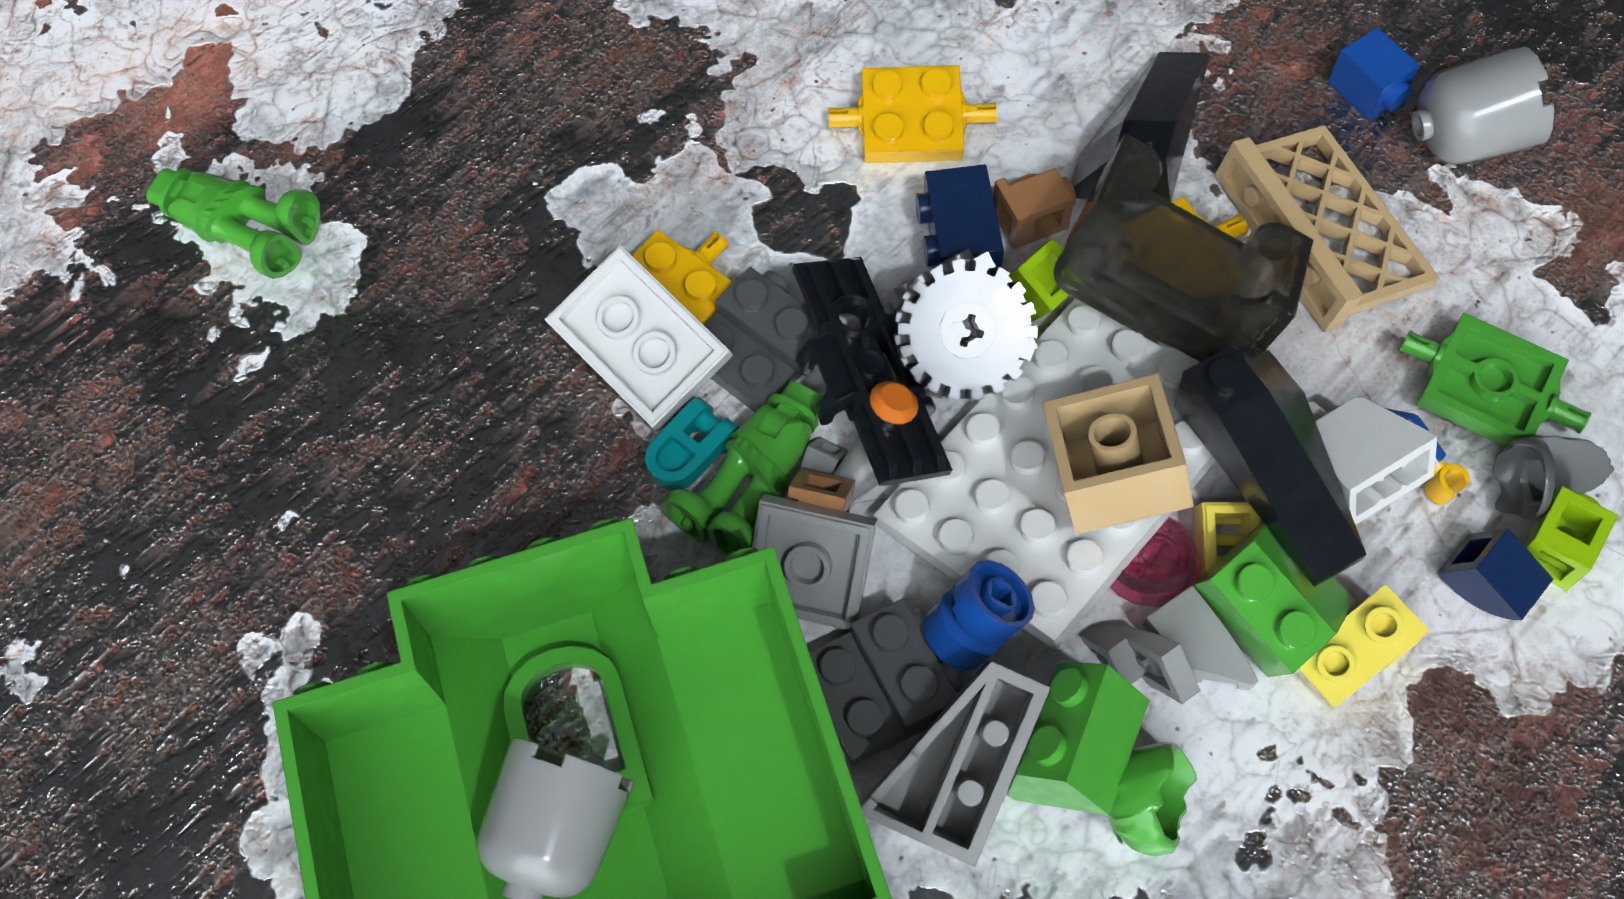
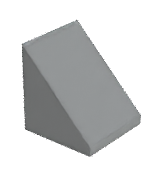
M820 437L808 445L800 469L803 468L833 475L848 450Z

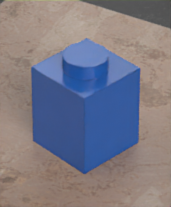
M1377 27L1340 51L1327 83L1369 121L1386 109L1390 112L1395 111L1408 100L1413 92L1411 84L1420 64Z

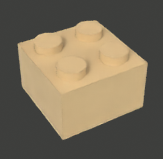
M1159 373L1042 402L1075 535L1194 507L1187 463Z

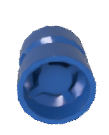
M991 560L978 561L953 585V589L946 592L925 613L922 622L924 636L932 651L951 667L964 671L978 669L1003 646V643H1007L1033 619L1035 607L1032 595L1025 582L1010 568L1002 563Z

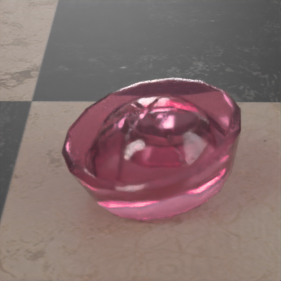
M1168 517L1129 565L1121 571V574L1110 586L1111 589L1118 596L1136 605L1151 607L1163 606L1181 594L1201 574L1202 560L1190 533L1180 522Z

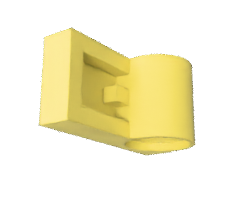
M1385 584L1347 615L1338 633L1304 663L1299 670L1335 709L1379 672L1389 667L1426 636L1429 629Z

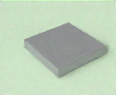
M764 494L759 501L752 548L764 550L774 547L798 619L851 631V623L859 620L877 519Z

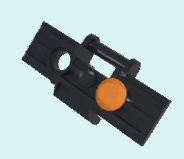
M862 257L794 264L792 267L793 273L818 332V335L808 339L799 351L796 363L803 376L811 374L817 364L823 377L826 392L815 407L820 424L828 425L832 423L834 416L845 410L849 421H853L879 486L950 475L953 469L930 418L936 411L935 404L930 396H925L926 392L923 385L917 384L909 377L910 373L901 366L897 359L899 354L896 346L892 344L891 337L895 330V322H891L893 315L885 313ZM849 313L857 316L860 319L861 329L857 330L847 327L842 323L839 315ZM888 365H889V367H890V369H891V372H892V374H893V377H894L895 381H894L893 378H892V375H891V373H890V371H889Z

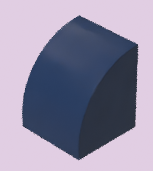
M1509 528L1468 534L1437 572V575L1456 594L1470 604L1487 613L1510 620H1523L1554 580Z

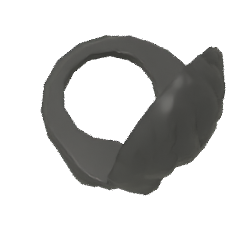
M1555 435L1532 436L1512 440L1506 448L1496 455L1492 468L1493 475L1499 482L1502 492L1495 502V509L1503 513L1519 515L1527 520L1539 519L1546 513L1553 495L1562 486L1573 492L1584 494L1602 485L1614 471L1611 459L1603 448L1587 439ZM1534 501H1540V503L1536 505Z

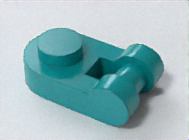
M700 397L694 398L651 441L646 449L645 462L650 478L657 486L665 490L687 488L721 454L728 452L725 445L728 441L732 440L731 433L740 427L729 418L719 419L713 414V407ZM701 431L706 437L698 443L690 435Z

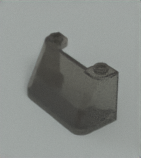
M1125 133L1112 152L1061 249L1053 269L1056 283L1067 294L1136 333L1142 334L1145 338L1159 346L1178 349L1199 362L1232 345L1266 350L1296 316L1314 240L1288 225L1269 222L1258 226L1244 242H1241L1152 192L1160 178L1162 162L1158 154L1149 146Z

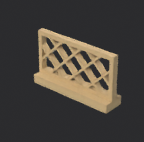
M1325 125L1255 145L1250 137L1232 142L1215 177L1324 332L1341 327L1350 315L1432 288L1440 279ZM1317 145L1326 157L1327 164L1301 155L1302 149ZM1266 159L1289 166L1286 176L1275 173ZM1298 169L1322 178L1320 189L1294 180L1296 170ZM1331 182L1349 188L1355 196V200L1352 201L1330 193ZM1292 195L1315 203L1314 214L1303 211ZM1326 207L1351 216L1348 227L1322 218L1324 208ZM1359 221L1377 226L1384 235L1383 240L1357 231ZM1320 234L1344 242L1342 254L1332 251ZM1353 246L1379 255L1377 267L1351 258ZM1389 259L1406 265L1414 277L1407 279L1388 272ZM1348 273L1373 282L1372 290L1363 294Z

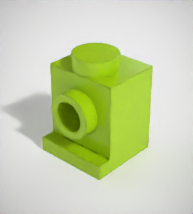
M1562 486L1553 495L1546 513L1541 518L1536 519L1523 545L1553 577L1554 580L1551 583L1568 591L1592 570L1619 515L1600 506L1594 498L1583 493L1573 492Z

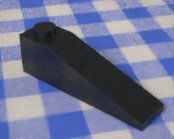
M1159 52L1079 154L1071 180L1077 199L1171 204L1209 62L1208 53Z
M1232 345L1183 371L1174 403L1175 409L1310 583L1316 587L1362 561L1367 555L1305 393L1270 350Z

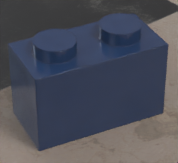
M986 164L925 171L924 192L916 193L915 201L918 223H927L929 235L923 236L926 266L938 265L949 257L969 248L973 256L988 251L995 266L1002 268L1004 247Z

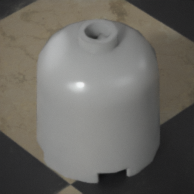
M1524 46L1517 49L1508 48L1435 73L1422 86L1417 102V111H1414L1411 116L1415 137L1418 141H1424L1428 149L1438 159L1452 164H1466L1528 150L1535 145L1547 142L1553 129L1554 104L1543 105L1542 93L1538 82L1548 80L1544 66L1538 56L1530 48Z
M512 738L480 826L476 844L479 860L485 869L506 882L501 895L510 899H542L544 895L568 898L579 895L587 889L598 874L635 781L569 754H565L564 758L538 749L539 745L536 743Z

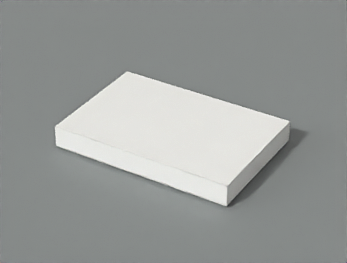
M621 245L544 319L655 431H658L733 356L731 351Z

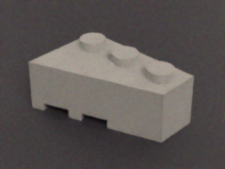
M986 661L860 802L864 817L975 867L1051 687L992 661Z

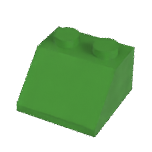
M1263 521L1189 586H1193L1234 640L1267 677L1294 674L1338 633L1355 602L1334 576L1314 587Z
M1058 661L1047 685L1051 688L1017 766L1007 796L1015 801L1110 816L1118 794V784L1129 762L1149 699L1108 664Z

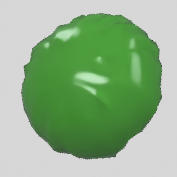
M1161 742L1133 747L1129 762L1118 784V794L1111 815H1106L1113 832L1118 834L1122 841L1131 849L1146 855L1156 857L1172 854L1179 844L1178 830L1180 829V821L1187 813L1184 796L1190 786L1197 780V775L1192 764L1177 745L1170 742Z

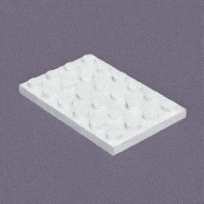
M1078 295L1035 341L1038 348L1034 350L1030 361H1023L1019 368L1023 371L1016 381L1009 380L1004 384L1006 389L998 394H986L983 397L984 399H981L942 440L941 444L953 469L950 475L902 483L873 514L874 518L877 519L876 526L956 582L978 561H995L1013 570L1025 582L1032 595L1035 607L1033 619L1023 629L1055 651L1173 512L1075 535L1042 402L1159 373L1187 463L1191 490L1216 462L1174 407L1183 371L1200 362L1081 295Z

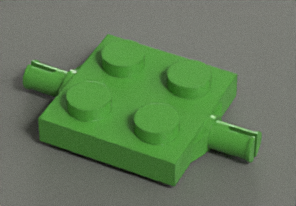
M1464 312L1457 321L1451 335L1444 339L1441 345L1410 330L1399 349L1401 352L1403 351L1430 364L1428 367V381L1416 403L1417 406L1504 447H1507L1512 440L1535 437L1539 426L1547 419L1580 434L1591 417V412L1584 411L1559 399L1561 394L1560 380L1569 359Z

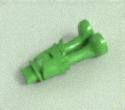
M169 168L162 169L148 188L146 194L148 202L159 206L160 211L165 216L175 219L186 228L195 232L201 239L207 242L216 241L218 243L228 241L248 251L251 264L256 271L271 279L284 277L297 267L301 260V252L293 240L309 245L315 239L320 222V203L317 196L312 192L295 188L284 193L278 200V203L266 200L264 188L250 185L245 180H231L215 174L195 172L186 168H181L177 171ZM252 219L281 233L271 230L258 231L246 226V224Z
M790 381L781 394H771L767 404L765 403L759 407L739 429L731 433L732 440L728 441L725 445L728 451L725 459L709 483L698 494L686 489H675L666 495L660 503L665 515L694 540L705 543L710 538L714 548L725 556L744 548H752L755 533L753 527L757 520L759 501L764 494L781 497V488L787 489L791 473L803 455L810 435L819 425L815 407L823 396L819 392L795 381ZM749 474L752 478L730 511H723L745 476Z

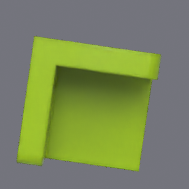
M1054 238L1040 246L1008 275L1013 282L1019 281L1025 288L1026 292L1022 295L1026 302L1033 303L1036 314L1030 315L1031 323L1053 311L1087 280Z

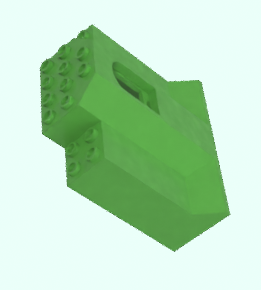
M629 518L622 521L606 519L590 525L585 532L563 539L555 537L539 539L529 544L526 550L501 558L498 556L477 558L469 562L465 569L442 576L434 574L421 575L409 580L403 588L386 592L401 662L396 664L391 662L369 664L359 669L356 673L357 676L335 683L325 681L308 683L295 689L293 696L272 702L305 899H510L501 895L506 882L489 873L479 860L476 847L479 829L511 739L519 738L531 742L523 709L524 700L528 693L543 678L558 671L572 668L590 669L596 672L602 680L626 768L616 773L635 782L601 867L592 884L579 895L568 898L544 895L542 899H892L774 547L764 550L744 548L728 555L722 563L702 569L695 566L679 568L666 575L664 581L654 583L633 519Z

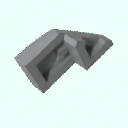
M1193 586L1146 617L1143 626L1148 632L1180 643L1197 682L1201 683L1204 679L1237 685V689L1249 691L1258 683L1259 680L1230 633Z
M1092 626L1080 635L1090 651L1093 649L1105 656L1109 666L1130 684H1133L1142 677L1148 685L1180 704H1184L1201 691L1183 649L1178 642L1152 632L1120 626Z

